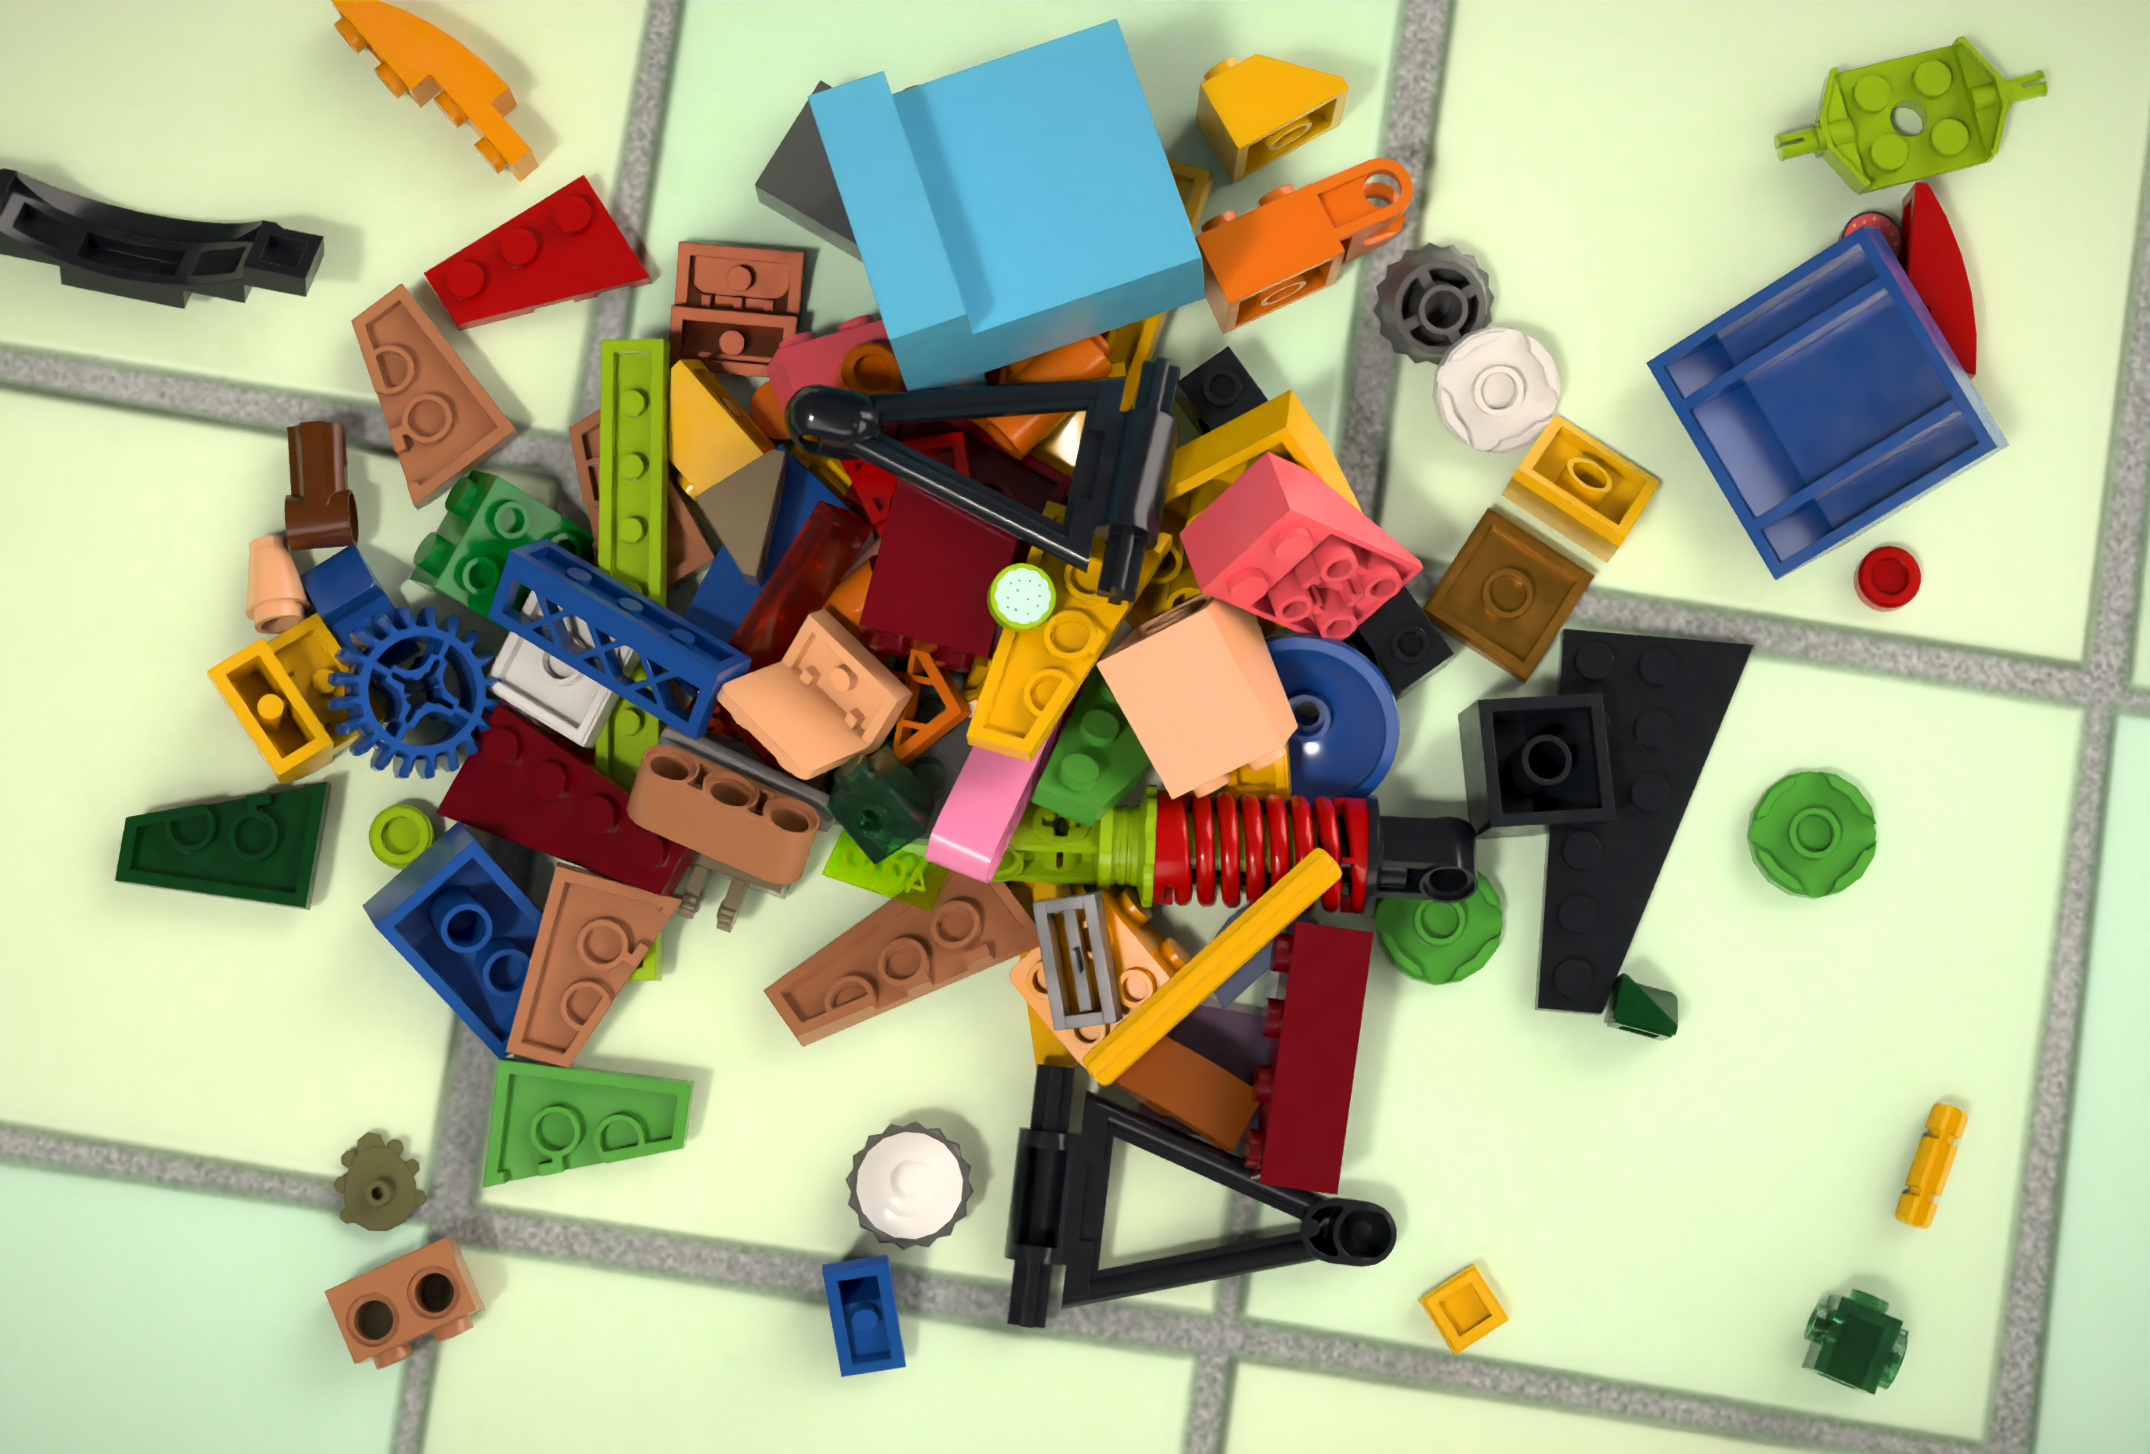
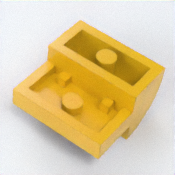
M318 613L308 617L268 642H265L263 638L259 639L207 670V677L280 783L296 781L332 763L333 755L351 745L359 737L356 730L344 735H338L335 731V726L339 722L348 720L349 717L346 708L338 711L328 709V700L344 696V688L332 686L327 682L328 675L334 672L348 673L349 668L335 658L337 650L341 649V647ZM368 688L373 714L382 726L384 725L382 722L386 713Z

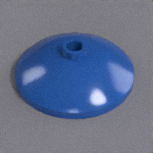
M1290 633L1265 639L1298 728L1288 739L1291 796L1302 795L1311 805L1313 799L1317 796H1325L1332 801L1333 797L1365 798L1366 795H1370L1390 770L1395 758L1400 735L1398 706L1390 685L1383 674L1362 653L1333 638H1322L1321 635L1310 633ZM1304 702L1312 703L1318 708L1319 714L1313 717L1305 716L1298 710L1297 706Z

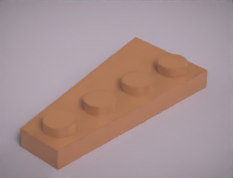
M937 866L923 876L924 892L911 888L909 893L903 890L763 991L794 1036L804 1047L1039 947L1036 924L1004 882L984 883L945 867ZM920 879L913 883L914 885L922 887Z

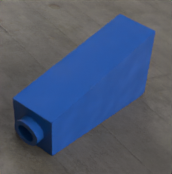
M782 444L775 450L786 453L789 469L761 587L750 586L746 583L722 545L683 616L685 620L752 658L748 671L779 641L778 635L780 631L819 600L875 543L872 530ZM678 676L672 678L694 700L697 699L699 688Z

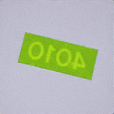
M842 830L821 875L930 911L949 869L926 861L925 857Z

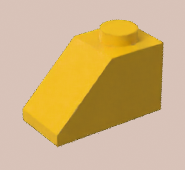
M680 359L671 368L668 459L681 472L676 477L679 485L696 501L695 497L777 447L700 360Z

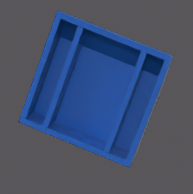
M1862 226L1646 363L1775 580L1845 545L2010 446L1879 228Z

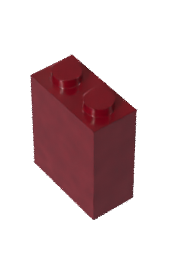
M898 478L859 622L861 636L870 638L869 647L882 653L907 657L910 648L934 654L933 663L949 670L971 673L973 664L987 668L999 625L992 617L988 608V589L993 579L1003 569L1015 563L1020 539Z

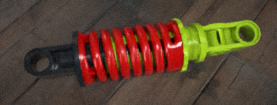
M1147 785L1140 806L1133 805V807H1129V805L1117 806L1116 804L1092 827L1034 804L1030 800L990 881L994 883L1006 881L1047 882L1054 885L1092 884L1096 885L1097 889L1110 890V885H1114V883H1118V885L1130 884V886L1137 887L1142 907H1151L1158 904L1172 905L1173 899L1177 905L1186 906L1192 901L1193 887H1196L1197 901L1201 906H1213L1217 901L1218 888H1221L1223 905L1227 908H1236L1242 901L1243 889H1246V901L1250 907L1316 848H1322L1337 862L1342 871L1341 878L1320 896L1323 910L1327 913H1334L1340 908V913L1360 914L1363 918H1371L1377 898L1432 900L1439 903H1456L1471 897L1478 887L1476 832L1469 822L1457 817L1418 818L1381 816L1377 795H1366L1365 798L1333 797L1332 801L1325 796H1317L1313 799L1311 805L1302 795H1293L1285 805L1283 798L1277 794L1266 795L1260 804L1259 798L1253 793H1243L1236 803L1233 795L1220 791L1215 795L1211 804L1209 794L1197 798L1194 792L1191 794V791L1172 800L1166 789H1157V785ZM1060 817L1065 819L1064 832H1058V819ZM1057 852H1063L1062 867L1056 865ZM1342 885L1347 886L1348 895L1342 894ZM1315 901L1304 912L1311 911L1315 907Z

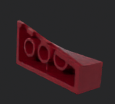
M1292 921L1286 927L1285 933H1279L1273 939L1270 970L1279 972L1276 998H1266L1261 1022V1035L1263 1037H1270L1267 1063L1258 1062L1256 1065L1252 1086V1101L1260 1102L1261 1108L1258 1129L1248 1128L1243 1151V1166L1252 1168L1251 1180L1259 1184L1338 1195L1373 932Z

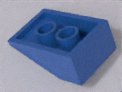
M459 820L362 906L375 928L500 1059L509 1054V1052L505 1051L543 912Z

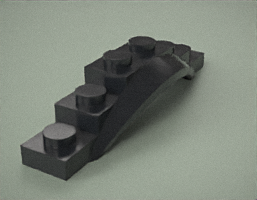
M5 168L0 169V254L60 266L62 285L185 309L192 293L245 303L252 287L306 297L324 257V236L284 229L275 222L262 220L247 223H212L158 216L89 199L48 185L18 171Z

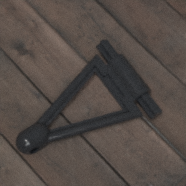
M1157 357L1156 362L1144 360L1134 408L1126 412L1120 411L1127 376L868 395L853 390L813 384L800 388L789 399L785 407L784 423L792 441L810 454L840 460H856L861 458L1087 573L1094 537L1100 538L1106 543L1096 594L1097 596L1109 598L1108 603L1121 605L1122 601L1134 603L1145 551L1154 549L1158 543L1180 431L1179 423L1172 417L1181 369L1180 367L1169 365L1170 359ZM1086 411L1063 525L881 433L882 426ZM801 435L815 436L821 442L806 440Z
M1037 1064L1030 1128L1019 1127L1004 1257L1014 1260L1007 1324L1020 1325V1327L1046 1328L1053 1265H1066L1061 1302L1062 1310L1317 1260L1340 1265L1371 1266L1385 1260L1392 1252L1397 1239V1228L1394 1219L1385 1208L1369 1201L1327 1197L1314 1191L1259 1184L1251 1180L1252 1168L1244 1167L1242 1158L1087 1089L1081 1134L1068 1132L1076 1068ZM1113 1138L1121 1139L1300 1219L1299 1231L1098 1270Z

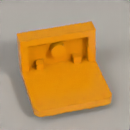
M1117 883L1111 885L1110 890H1101L1123 1019L1117 1023L1054 1031L1040 946L1034 948L1013 966L1009 975L1014 987L1083 1067H1085L1082 1062L1084 1055L1191 960L1187 951L1171 937L1165 940L1148 921L1152 918V913L1149 907L1141 906L1139 895L1129 888L1123 891ZM1083 908L1079 909L1095 1007L1096 1011L1102 1009L1085 910ZM1064 921L1057 928L1071 1014L1080 1013Z

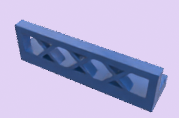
M547 538L510 550L488 618L693 740L705 735L718 700L717 694L722 685L746 675L752 658ZM520 584L535 592L544 618L533 621L513 609ZM558 606H560L561 608H563V609H565V610L560 611ZM575 615L585 621L596 648L584 651L572 644L563 618ZM547 624L548 629H546L542 625ZM610 636L616 639V641L612 642ZM626 645L638 652L647 679L636 682L624 675L615 648ZM599 655L600 660L595 658L594 656ZM662 667L665 668V669H667L668 671H667V672H663ZM678 676L700 689L691 714L675 704L667 679Z

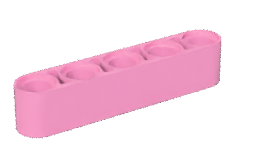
M1088 676L1032 762L975 746L972 747L935 823L926 850V861L984 883L991 881Z

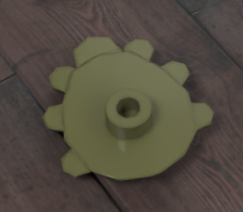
M367 1132L357 1140V1153L346 1151L341 1156L342 1165L349 1170L345 1177H338L334 1186L337 1192L344 1194V1202L347 1207L340 1211V1220L345 1224L356 1223L369 1231H388L406 1222L415 1207L424 1205L427 1197L423 1190L416 1189V1181L414 1179V1176L420 1170L419 1162L414 1159L404 1161L400 1157L404 1149L400 1140L393 1139L385 1147L380 1134Z

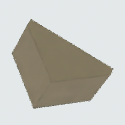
M772 449L695 497L701 512L746 583L759 588L761 587L789 469L786 453L780 450Z

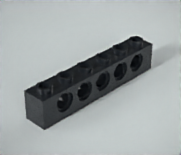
M1229 346L1180 379L1175 401L1201 436L1269 401ZM1405 586L1348 636L1357 650L1366 656L1383 674L1390 685L1396 701L1446 667L1454 655V652Z

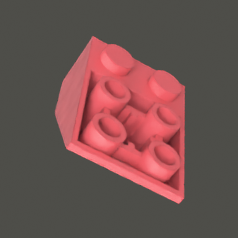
M1270 452L1262 455L1179 533L1201 592L1301 634L1321 635L1322 638H1333L1338 641H1343L1350 636L1359 625L1386 601L1395 596L1404 585L1423 569L1420 560L1317 475Z

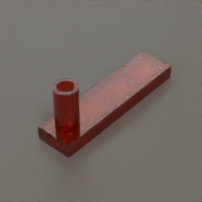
M821 500L818 502L728 643V645L752 658L747 674L782 661L808 614L823 608L874 529L859 514ZM699 690L697 691L694 698L685 710L690 714L693 710ZM717 700L707 731L735 739L740 738L768 765H780L776 757L747 729L737 724L731 713Z

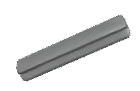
M670 725L666 726L659 738L657 745H671L684 749L809 804L818 813L820 818L818 830L821 832H828L837 818L840 803L836 798L702 736L693 740Z

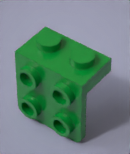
M471 470L468 477H463L457 481L449 492L445 502V509L448 512L436 533H429L418 546L413 559L416 568L409 579L430 592L452 598L510 633V630L488 618L510 550L547 538L588 562L593 553L592 543H594V539L591 533L501 477ZM520 584L513 605V609L519 613L532 591Z

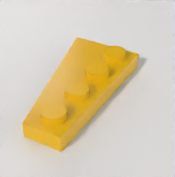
M1047 501L1043 515L1063 525L1066 506ZM1160 532L1155 548L1145 551L1134 603L1172 547L1171 534ZM1094 537L1087 573L1031 546L1026 563L1039 567L1050 577L1056 592L1055 606L1050 616L1033 630L1014 632L1003 627L966 734L968 745L1032 762L1134 605L1132 602L1122 601L1121 605H1113L1108 603L1109 598L1097 596L1096 594L1106 543L1100 538Z

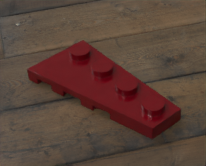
M497 704L487 722L492 729L481 732L476 741L479 752L474 755H468L435 813L455 821L460 820L463 824L656 895L672 896L697 851L655 834L634 823L626 810L631 794L630 789L511 706Z

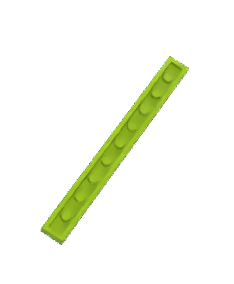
M665 339L601 340L598 569L666 608L670 342ZM639 659L630 676L636 682L647 679L641 659ZM620 696L596 741L595 766L632 791L643 753L649 747L658 744L659 738L665 729V722ZM662 930L627 981H662Z

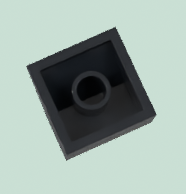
M1602 693L1483 699L1475 701L1458 714L1468 819L1475 829L1476 840L1536 836L1610 823L1616 820Z

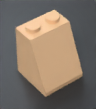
M1203 592L1130 628L1096 663L1172 800L1191 790L1194 791L1197 798L1206 796L1231 780L1229 772L1247 763L1252 771L1270 765L1286 754L1284 745L1298 728L1256 615Z

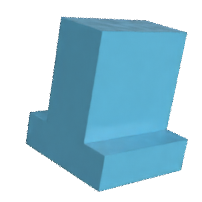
M1117 18L894 94L891 93L884 71L807 96L891 347L908 392L988 386L984 375L985 372L1206 298L1202 256Z

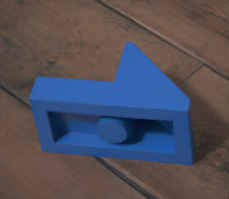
M357 546L346 547L299 576L319 616L332 629L343 648H350L360 653L352 642L350 633L355 628L362 627L373 634L370 620L372 616L384 613L393 623L395 607ZM398 641L386 649L377 661L387 667L391 665L397 666L421 651L417 642Z
M888 1255L823 1264L822 1273L841 1377L906 1367L905 1351L895 1298L893 1269Z

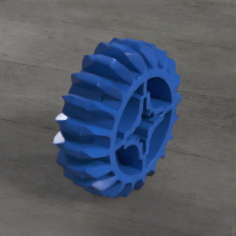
M408 606L395 609L393 623L384 613L372 616L370 620L373 634L362 627L355 628L350 633L352 642L360 653L344 647L338 649L335 654V658L349 668L348 673L334 672L328 675L327 682L329 684L344 688V696L328 700V709L338 711L346 708L349 717L348 720L339 722L335 726L336 733L344 735L356 730L359 737L352 743L349 749L350 753L353 756H360L373 747L375 750L370 760V768L374 771L384 770L393 758L394 777L397 779L408 778L413 771L414 764L421 779L435 777L437 762L445 772H453L459 769V758L456 750L465 757L479 752L478 745L470 734L480 736L481 732L491 730L492 728L487 721L481 718L482 712L493 713L497 704H501L496 699L486 698V690H488L486 688L493 687L496 683L501 682L502 679L492 676L484 677L481 669L482 666L488 665L494 660V655L491 651L476 655L472 653L471 649L478 643L480 638L479 633L475 630L468 631L459 638L455 637L460 625V619L455 615L447 616L437 628V614L433 607L422 608L416 621L413 612ZM398 641H414L428 645L423 656L416 657L408 670L399 668L396 665L387 667L377 660L386 649ZM448 662L453 667L458 678L460 700L452 696L444 686L443 674ZM369 680L372 681L370 686L381 692L387 701V712L382 722L386 726L385 729L377 721L370 705L368 694ZM419 680L424 688L418 692H426V702L410 705L406 698L412 694H404V684ZM422 716L429 717L435 721L443 719L452 724L441 738L429 745L417 746L402 742L407 730L414 729Z

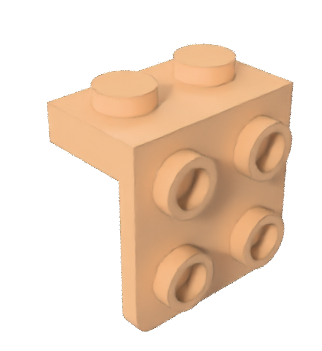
M824 608L808 614L782 661L724 683L717 694V699L731 713L737 724L747 729L776 757L777 762L782 768L800 779L808 780L880 749L913 693Z

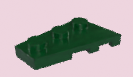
M329 782L304 785V788L276 793L265 792L209 805L197 804L126 817L115 881L123 884L310 910L331 784Z

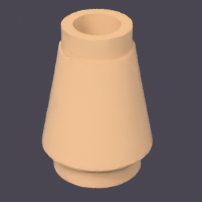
M267 535L258 537L249 543L246 616L254 620V627L257 632L263 634H282L306 619L305 613L309 610L310 603L291 552L288 549L287 539L279 535Z

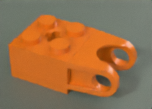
M1371 159L1298 190H1295L1292 184L1276 188L1259 199L1260 207L1239 217L1235 211H1228L1205 222L1201 226L1203 233L1197 235L1195 239L1202 256L1206 300L1223 335L1335 284L1342 265L1387 244L1395 238L1404 224L1405 212L1411 203L1413 194L1411 176L1406 169L1391 159ZM1376 174L1389 175L1398 183L1400 196L1395 189L1386 184L1365 182ZM1378 198L1385 201L1388 206H1376L1367 199Z

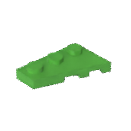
M1096 663L1089 673L1037 784L1031 801L1034 804L1090 827L1096 824L1109 810L1138 785L1140 777L1153 767Z
M501 1057L498 1059L483 1188L538 1175L545 1176L561 1173L565 1170L605 1162L607 1164L683 1149L687 1143L694 1081L571 1065L569 1068L547 1062Z

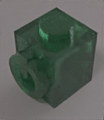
M888 745L869 757H866L864 753L853 756L835 772L833 776L835 784L826 808L874 865L926 833L935 802L915 779L912 771L899 760Z
M1852 1289L1849 1298L1841 1295H1830L1826 1305L1817 1303L1807 1322L1804 1339L1811 1341L1801 1368L1859 1393L1875 1395L1877 1387L1886 1390L1896 1378L1906 1353L1909 1331L1901 1328L1903 1321L1886 1314L1889 1303L1878 1297L1857 1289Z

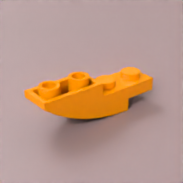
M331 0L340 17L333 24L334 27L357 54L367 47L381 64L374 69V72L397 99L407 92L421 108L436 96L433 99L434 102L456 128L467 122L481 138L474 144V147L498 174L507 167L516 179L521 182L539 167L531 148L503 118L517 106L510 87L484 61L439 28L398 7L378 0Z

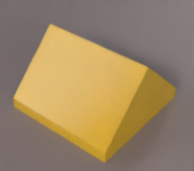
M1554 414L1550 424H1547L1514 472L1502 496L1605 563H1608L1626 539L1659 486L1660 481L1557 414Z

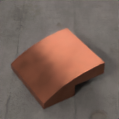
M679 241L674 305L671 306L669 369L680 359L700 360L711 373L769 378L766 367L777 349L780 348L779 343L799 333L806 252Z

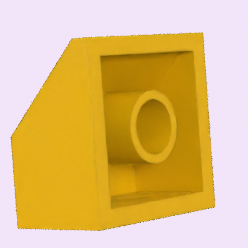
M1254 54L1240 63L1236 57H1232L1218 63L1204 75L1206 81L1200 84L1196 123L1233 184L1339 126L1349 87L1343 77L1259 54Z

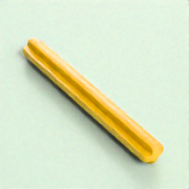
M1316 848L1084 1055L1082 1062L1088 1073L1103 1086L1113 1083L1336 883L1342 876L1341 868L1337 862L1322 848Z

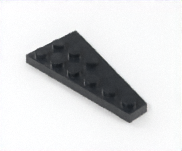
M1563 629L1560 633L1556 696L1602 693L1616 820L1610 823L1547 833L1535 1010L1597 1016L1602 1014L1753 645Z

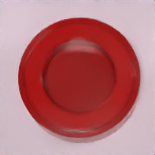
M1883 546L1872 550L1858 563L1854 572V588L1860 600L1871 609L1881 612H1891L1905 606L1916 596L1921 584L1920 568L1914 557L1907 551L1895 546Z

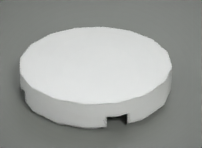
M1488 326L1466 333L1446 350L1435 370L1432 397L1439 420L1455 439L1478 451L1504 454L1528 446L1540 436L1547 424H1550L1553 418L1552 413L1556 407V399L1559 400L1560 381L1554 360L1539 341L1513 328Z

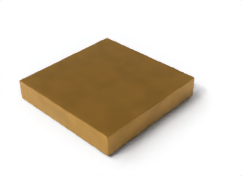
M1487 508L1422 610L1434 626L1525 684L1595 575L1492 509Z

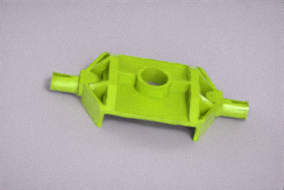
M1964 36L1957 37L1950 46L1838 73V69L1835 67L1830 69L1824 79L1815 123L1806 129L1775 135V149H1780L1777 153L1780 161L1815 153L1816 158L1822 157L1858 195L1990 163L1998 154L2007 111L2013 103L2047 96V81L2042 82L2045 78L2042 70L2009 79L2001 77L1999 72ZM1898 108L1913 110L1922 121L1921 133L1915 136H1903L1896 132L1890 121L1891 112Z

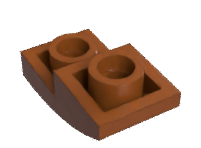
M1167 1036L1160 1039L1113 1082L1114 1085L1160 1116L1174 1117L1221 1150L1234 1151L1260 1103L1252 1101V1086Z

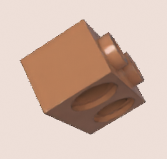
M450 1237L442 1238L324 1291L354 1364L367 1363L373 1360L377 1370L412 1356L414 1353L410 1343L434 1333L437 1343H440L474 1328L470 1316L485 1310L455 1238ZM436 1274H442L447 1277L454 1289L451 1304L441 1312L431 1310L423 1299V1287L426 1281ZM375 1301L385 1303L393 1314L392 1328L381 1339L370 1336L363 1326L364 1312Z

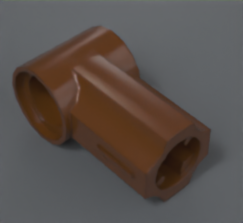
M325 421L300 422L296 426L287 427L291 495H286L284 511L290 549L298 551L357 546L359 536L358 514L353 491L349 490L345 427L342 423Z

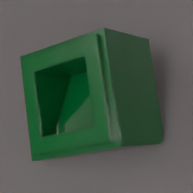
M1622 973L1617 976L1613 985L1604 1023H1607V1026L1664 1041L1676 1035L1678 1028V1000L1672 992L1636 983L1627 974Z

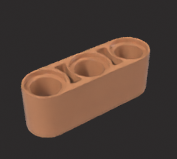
M655 745L644 751L626 807L628 816L642 828L774 884L787 885L796 882L802 877L820 824L818 813L802 800L671 745Z

